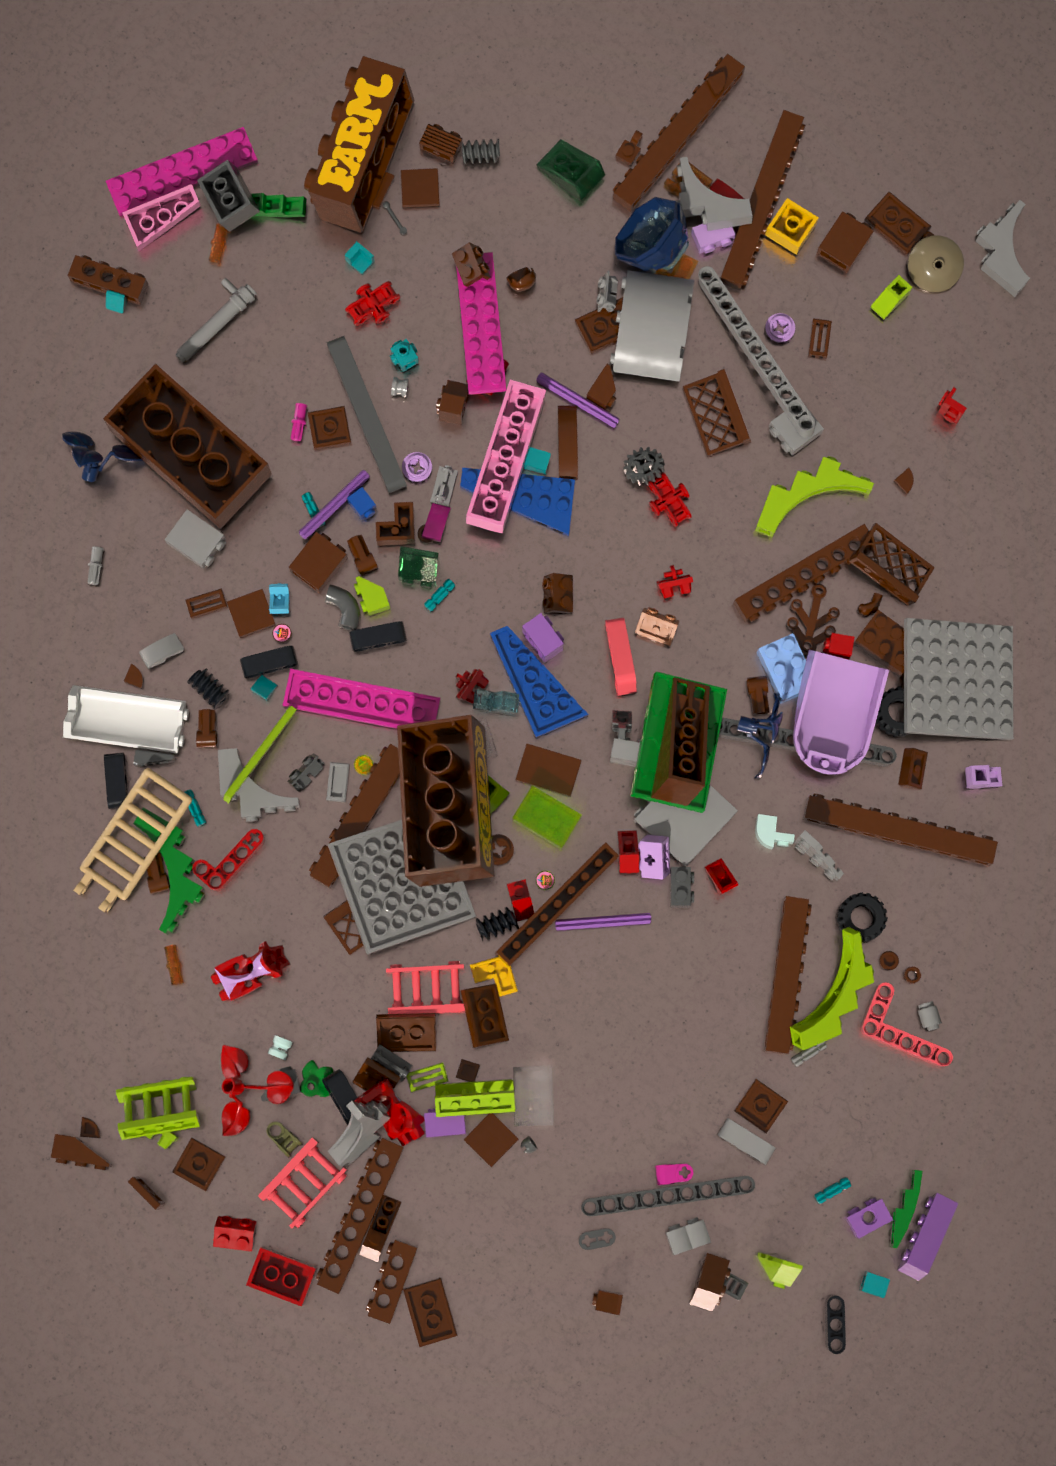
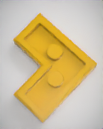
M499 957L470 965L475 984L494 979L499 997L518 992L511 966L508 967Z

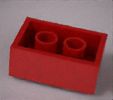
M260 1247L246 1286L302 1307L317 1267Z

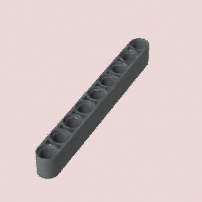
M341 336L326 342L388 492L392 493L407 487L345 337Z
M738 1176L585 1199L581 1204V1210L587 1216H598L751 1193L754 1190L755 1181L750 1176ZM743 1179H748L751 1183L748 1190H743L740 1186ZM724 1182L731 1184V1191L729 1193H724L721 1190V1185ZM706 1184L712 1188V1193L709 1196L702 1194V1187ZM686 1187L691 1188L693 1192L692 1197L689 1199H685L682 1196V1191ZM667 1190L673 1193V1199L669 1202L663 1199V1193ZM647 1193H651L654 1197L653 1203L649 1205L643 1201V1197ZM632 1196L634 1198V1205L632 1207L624 1205L625 1197ZM607 1199H612L615 1202V1207L612 1210H606L604 1207V1202ZM587 1202L595 1204L596 1209L593 1213L585 1211L584 1206Z

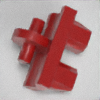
M674 565L669 566L670 571L663 573L664 578H671L656 581L663 597L668 598L674 596L673 586L679 585L681 594L691 593L693 578L690 574L677 577V575H682L683 571L682 569L675 570Z
M474 669L472 673L467 670L463 675L457 673L455 678L459 681L456 687L460 691L456 698L474 704L479 697L478 694L472 691L475 685L484 689L489 683V680L483 675L484 672L480 669Z

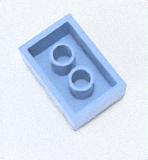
M792 633L758 648L756 652L774 692L780 695V704L798 697L806 659Z

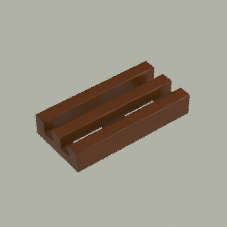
M813 318L808 356L827 359L832 321ZM816 323H818L820 325L816 351H813ZM826 324L824 352H820L823 326Z
M222 588L185 600L191 619L228 607ZM220 594L219 598L194 606L190 604ZM222 602V604H219V605H216V606H213V607H209V608H206V609H203V610H200V611H197V612H193V610H196V609H199V608H203V607H206V606H209V605H212V604H215V603Z

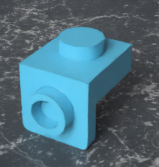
M270 584V614H288L290 600L288 584Z

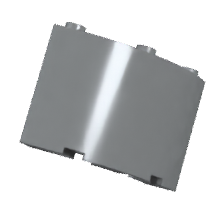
M627 271V277H623L621 288H625L622 311L617 312L616 322L620 323L616 351L611 353L610 364L613 365V372L680 382L684 349H681V346L685 347L694 280Z

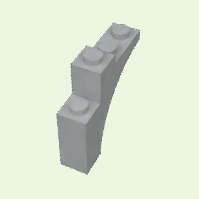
M680 158V165H677L678 177L682 176V182H680L681 193H679V200H676V202L681 204L685 217L701 215L702 223L707 226V231L752 224V211L749 199L729 198L711 191L695 176L689 165L688 158Z
M1021 200L1016 205L1012 203L1006 210L1008 214L1004 218L1001 216L995 224L990 222L987 226L983 225L976 233L978 235L976 242L989 252L982 260L981 270L1014 297L1017 296L1030 279L1019 265L1013 247L1014 225L1017 217L1026 205Z
M237 748L218 750L220 796L222 798L243 770ZM250 777L247 778L231 800H237V797H240L241 818L246 819V822H257L258 818H262V810H265V813H275L276 809L292 812L296 811V808H300L299 798L282 797L272 794L258 786Z
M351 1101L346 1105L351 1112L349 1124L337 1142L328 1150L339 1166L347 1168L380 1137L377 1130L390 1119V1116L387 1114L388 1109L383 1103L371 1101L365 1106L362 1102Z

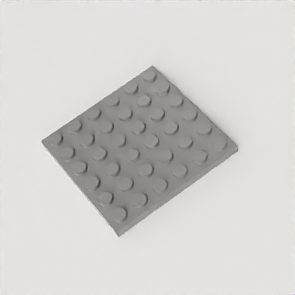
M915 618L904 619V733L1001 740L1014 739L1013 626Z
M402 820L328 844L367 955L476 917L463 881L419 887L405 877Z

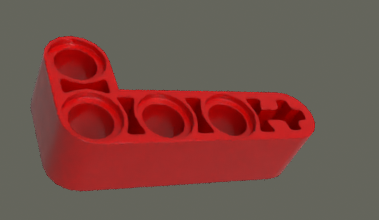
M258 829L250 830L216 868L202 859L194 862L192 867L194 874L212 890L221 891L265 843L264 835ZM253 835L258 836L260 840L259 842L254 841L251 844V846L253 847V849L251 850L245 843L248 842L250 845V843L253 841L251 837ZM241 848H246L248 851L247 855L243 858L238 857V851ZM230 862L234 863V870L226 872L224 869L225 865ZM201 864L207 866V871L203 874H199L197 871L198 866ZM220 877L221 884L217 887L212 886V879Z

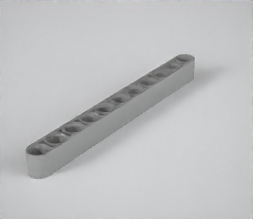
M709 266L702 267L698 274L700 287L798 434L805 438L812 436L815 430L814 418L714 269ZM704 276L711 277L709 280L703 279ZM718 290L721 293L713 294L712 292ZM724 305H729L731 308L724 309L722 307ZM733 320H740V321H741V322L738 323V324L732 323ZM748 334L751 337L744 339L742 336ZM758 349L761 352L755 354L752 352V350ZM769 364L771 367L766 369L762 365ZM779 379L781 382L773 383L772 380ZM789 394L791 397L783 398L782 395ZM799 409L801 412L795 414L792 410ZM809 424L811 427L805 429L802 427V425Z

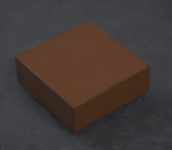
M461 1059L456 1078L475 1082L480 1065Z

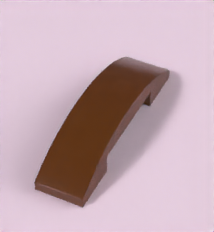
M558 406L559 478L578 480L577 406Z

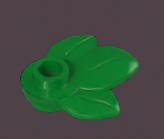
M314 1060L309 1061L302 1070L304 1080L300 1085L301 1092L308 1097L315 1095L320 1097L329 1096L322 1079L333 1073V1068L321 1067L318 1069ZM308 1083L313 1084V1090L308 1089Z

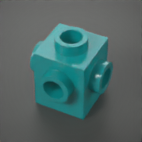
M407 339L395 342L392 348H390L392 354L390 359L394 365H399L402 372L419 363L418 356L416 355L418 351L413 343L409 344Z

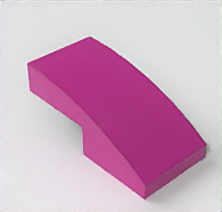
M432 503L422 538L441 542L451 510L450 507Z

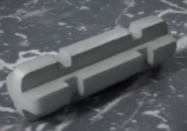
M822 1042L801 1051L799 1055L797 1054L791 1058L793 1064L796 1067L801 1065L804 1060H809L818 1054V1051L827 1048V1044Z

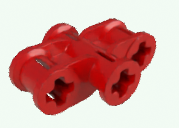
M391 281L383 283L373 291L371 290V285L367 283L356 291V294L361 298L347 306L345 311L351 315L355 326L363 324L373 316L376 324H379L390 316V313L385 311V309L395 304L401 296L396 294L392 288Z
M662 472V477L655 478V483L649 481L648 487L657 499L650 501L649 505L656 516H659L660 512L665 511L674 527H677L678 523L687 518H692L690 511L682 501L684 498H689L690 495L683 483L678 484V487L674 489L667 475Z

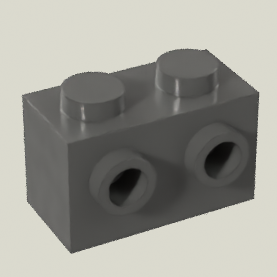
M691 867L670 868V908H689L691 903H694V891H691V883H694V872H691Z

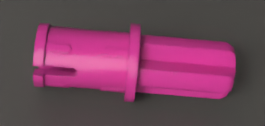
M296 403L294 419L291 420L293 425L290 438L293 441H301L303 428L306 425L307 405Z

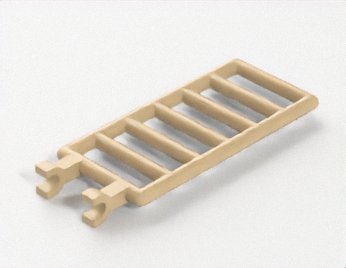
M146 768L80 865V870L85 875L73 891L79 895L84 894L94 879L110 891L106 899L99 906V909L103 912L110 911L117 897L126 900L191 804L192 798L150 768ZM148 777L183 801L177 811L142 787ZM138 793L172 816L167 826H164L132 803ZM127 809L161 832L156 842H153L121 819ZM116 825L151 849L145 859L110 835ZM105 842H108L140 865L134 875L100 851ZM95 857L129 881L123 891L89 867Z

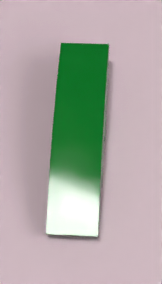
M264 193L251 194L260 210L254 216L305 217L307 199L304 196L286 197L285 195L267 196Z
M912 1170L911 1189H903L901 1208H893L890 1248H898L915 1212L923 1173L921 1170Z

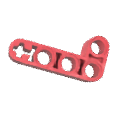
M623 617L605 620L617 696L637 693L636 675L625 619Z

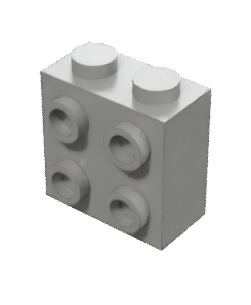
M799 409L792 410L795 414L801 412ZM784 412L772 420L769 425V431L774 438L778 437L782 442L781 446L786 453L790 452L792 456L821 435L824 428L812 415L815 420L814 433L808 438L802 437ZM809 424L802 425V427L805 429L811 427Z
M628 737L626 739L614 738L610 762L636 767L641 739L634 742L630 741Z

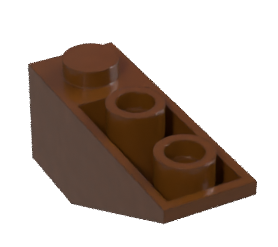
M55 1134L51 1158H56L55 1162L67 1164L68 1160L75 1161V1166L81 1167L93 1164L95 1165L94 1169L100 1170L112 1167V1163L78 1137Z
M383 1195L359 1255L378 1262L400 1208L401 1201Z

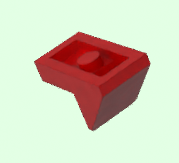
M722 858L705 866V870L713 881L718 894H723L738 886V882Z
M526 879L507 884L517 922L529 919L534 914V909Z

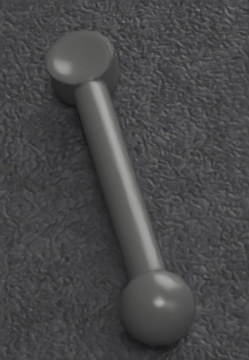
M385 201L383 207L388 210L400 228V234L405 235L407 233L406 227L401 225L390 208V203Z

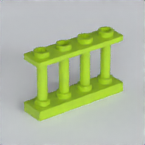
M182 1077L170 1081L163 1080L158 1083H145L140 1086L117 1089L116 1095L119 1103L124 1102L125 1122L118 1123V1132L121 1139L125 1140L200 1127L196 1110L191 1111L190 1091L196 1090L194 1078ZM182 1093L183 1112L172 1114L170 1094ZM163 1096L164 1115L152 1117L151 1098ZM143 1099L144 1119L133 1121L132 1101Z
M512 1079L435 1085L436 1117L515 1112Z

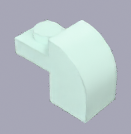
M758 814L756 817L755 834L761 845L768 849H773L774 842H777L778 846L789 847V844L794 843V834L776 832V816Z

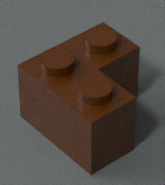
M447 380V384L442 387V398L437 400V414H439L440 421L462 425L469 396L468 384Z
M413 502L394 503L395 521L376 522L377 546L415 544Z
M709 1253L706 1254L699 1278L694 1286L690 1304L709 1311H713L715 1305L719 1306L721 1298L724 1297L726 1286L723 1285L724 1281L728 1280L731 1269L728 1268L730 1260Z

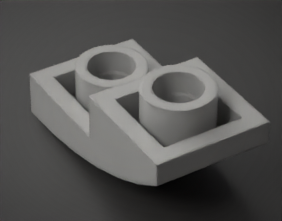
M173 633L147 646L139 654L149 669L164 663L166 658L183 652L184 647L177 635Z

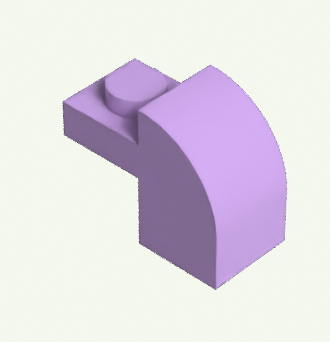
M976 765L965 768L966 785L969 789L1002 786L1001 767Z

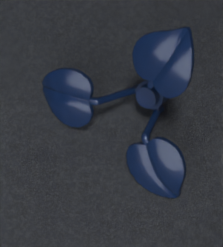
M75 431L62 433L63 441L68 445L74 446L72 448V456L79 468L84 466L81 478L85 481L95 482L98 471L102 472L104 465L113 455L120 460L143 461L125 445L113 446L112 451L109 452L103 461L100 453L88 449V446H92L94 443L90 436Z
M774 693L775 703L772 714L767 719H751L741 716L737 731L747 733V737L752 738L764 747L762 769L754 777L757 779L761 777L767 766L770 746L752 734H757L758 728L772 730L771 743H774L783 717V712L777 715L780 695ZM759 722H770V725H761Z

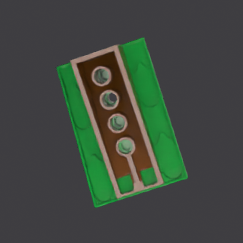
M661 672L654 673L646 707L637 764L634 771L631 797L676 806L699 813L705 811L727 689Z

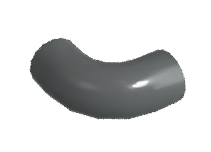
M330 584L325 603L333 604L340 609L341 617L338 626L350 631L357 630L360 617L357 600L349 591Z

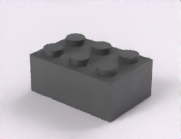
M226 160L197 180L220 225L229 232L260 212L239 170L229 160Z

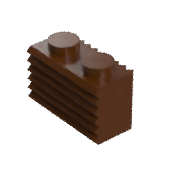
M428 124L419 142L421 150L454 163L462 146V138L454 131L450 133L444 131V128L438 124Z

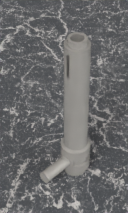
M227 278L222 280L221 284L233 295L229 297L230 300L177 350L175 356L182 363L188 361L239 311H243L248 303H252L255 300L254 297L257 294L248 284L237 289Z

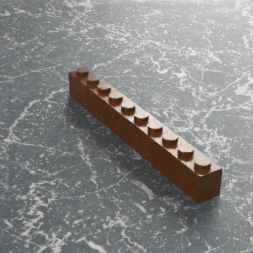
M728 53L724 58L721 57L717 61L713 72L709 71L706 74L704 83L694 89L691 99L687 98L681 106L682 110L679 113L676 112L671 117V123L668 127L664 126L658 134L659 138L649 144L646 154H641L638 157L636 166L626 172L623 182H618L614 187L613 199L631 212L744 74L745 66ZM724 71L726 76L725 86L722 92L715 97L707 83V79Z
M786 110L782 112L749 200L752 211V224L739 227L720 278L726 286L741 290L742 285L746 286L750 275L747 274V271L754 266L756 258L753 255L755 251L759 252L762 241L759 239L761 234L765 235L768 224H765L767 218L771 219L775 208L772 207V204L779 199L781 191L778 188L780 184L784 185L787 174H784L786 168L790 169L793 158L790 156L792 151L796 152L800 142L797 141V137L803 134L806 126L803 124V116Z
M814 793L813 796L809 795L803 815V820L987 866H991L994 862L998 842L993 841L991 836L982 835L981 838L974 836V832L963 831L961 833L957 832L954 827L944 826V828L937 827V823L918 822V819L914 817L904 819L900 818L897 813L888 812V814L880 813V809L870 807L869 810L864 809L862 805L857 803L844 804L843 800L832 798L831 801L824 799L825 796Z

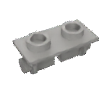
M607 271L598 281V287L600 288L596 300L598 312L602 308H606L608 312H612L616 308L617 296L610 293H617L618 280L616 276H609L610 271Z
M445 465V467L439 466L430 500L431 503L449 507L458 470H453L448 465Z

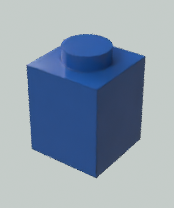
M363 487L347 498L348 503L361 520L365 517L368 519L375 514L376 504Z

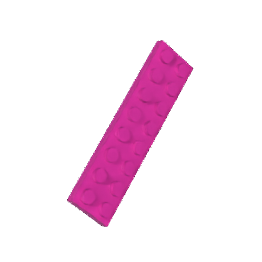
M242 127L106 180V184L119 216H122V212L188 185L198 186L197 180L226 160H229L238 170L255 164L258 160L246 131Z
M493 252L484 253L483 255L484 261L490 268L489 274L491 278L488 280L481 278L469 287L463 285L457 269L469 395L506 391Z
M290 669L283 707L289 708V706H293L301 711L397 729L398 725L437 720L441 698Z

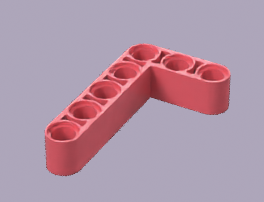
M887 982L876 986L860 1026L862 1034L936 1066L944 1067L951 1064L953 1055L948 1049L883 1023L894 995V987ZM882 986L887 987L889 990L887 997H883L880 994ZM875 1004L880 1005L882 1008L880 1015L874 1014L872 1010ZM868 1022L875 1026L873 1033L866 1031L865 1026ZM885 1030H890L893 1033L892 1040L888 1041L884 1038ZM904 1037L909 1038L911 1041L909 1048H905L902 1045ZM922 1045H926L929 1048L927 1056L922 1055L920 1052ZM941 1052L947 1055L945 1063H941L938 1059V1055Z

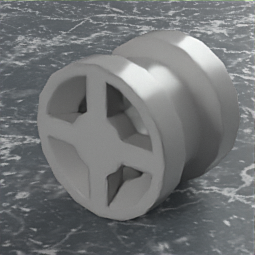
M393 377L391 396L401 395L406 398L409 379L399 380L398 377Z

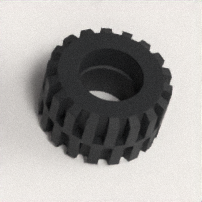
M900 686L895 689L891 688L883 693L876 719V724L880 725L879 729L886 731L885 734L887 735L892 734L893 737H904L910 734L904 733V722L893 720L888 711L890 704L893 702L904 704V689Z
M862 892L851 895L841 903L837 911L838 918H836V921L839 924V930L842 931V929L850 927L859 931L862 936V942H869L875 939L885 929L888 919L886 917L887 910L884 909L883 902H880L878 897L871 896L870 893L863 894ZM862 906L871 912L873 921L870 927L860 929L853 924L851 913L856 907Z

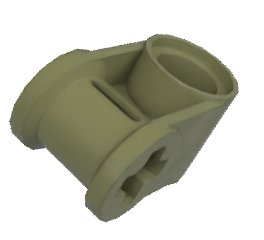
M275 1121L268 1125L267 1135L288 1158L298 1145L301 1146L303 1144L281 1122ZM273 1125L280 1126V1135L274 1136L271 1134L270 1129ZM291 1141H293V1143H292L288 1148H286V1146H287Z

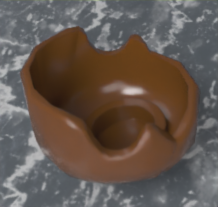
M524 267L508 275L506 279L510 287L515 291L530 289L536 282V273L533 268L530 271L528 267Z

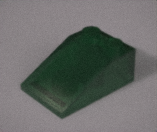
M562 139L536 164L542 172L568 194L581 201L605 176L599 160Z
M401 546L398 569L399 581H402L401 583L405 585L420 584V587L431 589L432 586L436 587L440 569L439 553Z

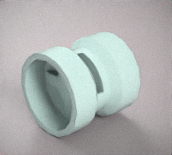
M275 1035L273 1038L274 1044L269 1048L268 1054L286 1060L288 1056L287 1051L291 1048L293 1042Z

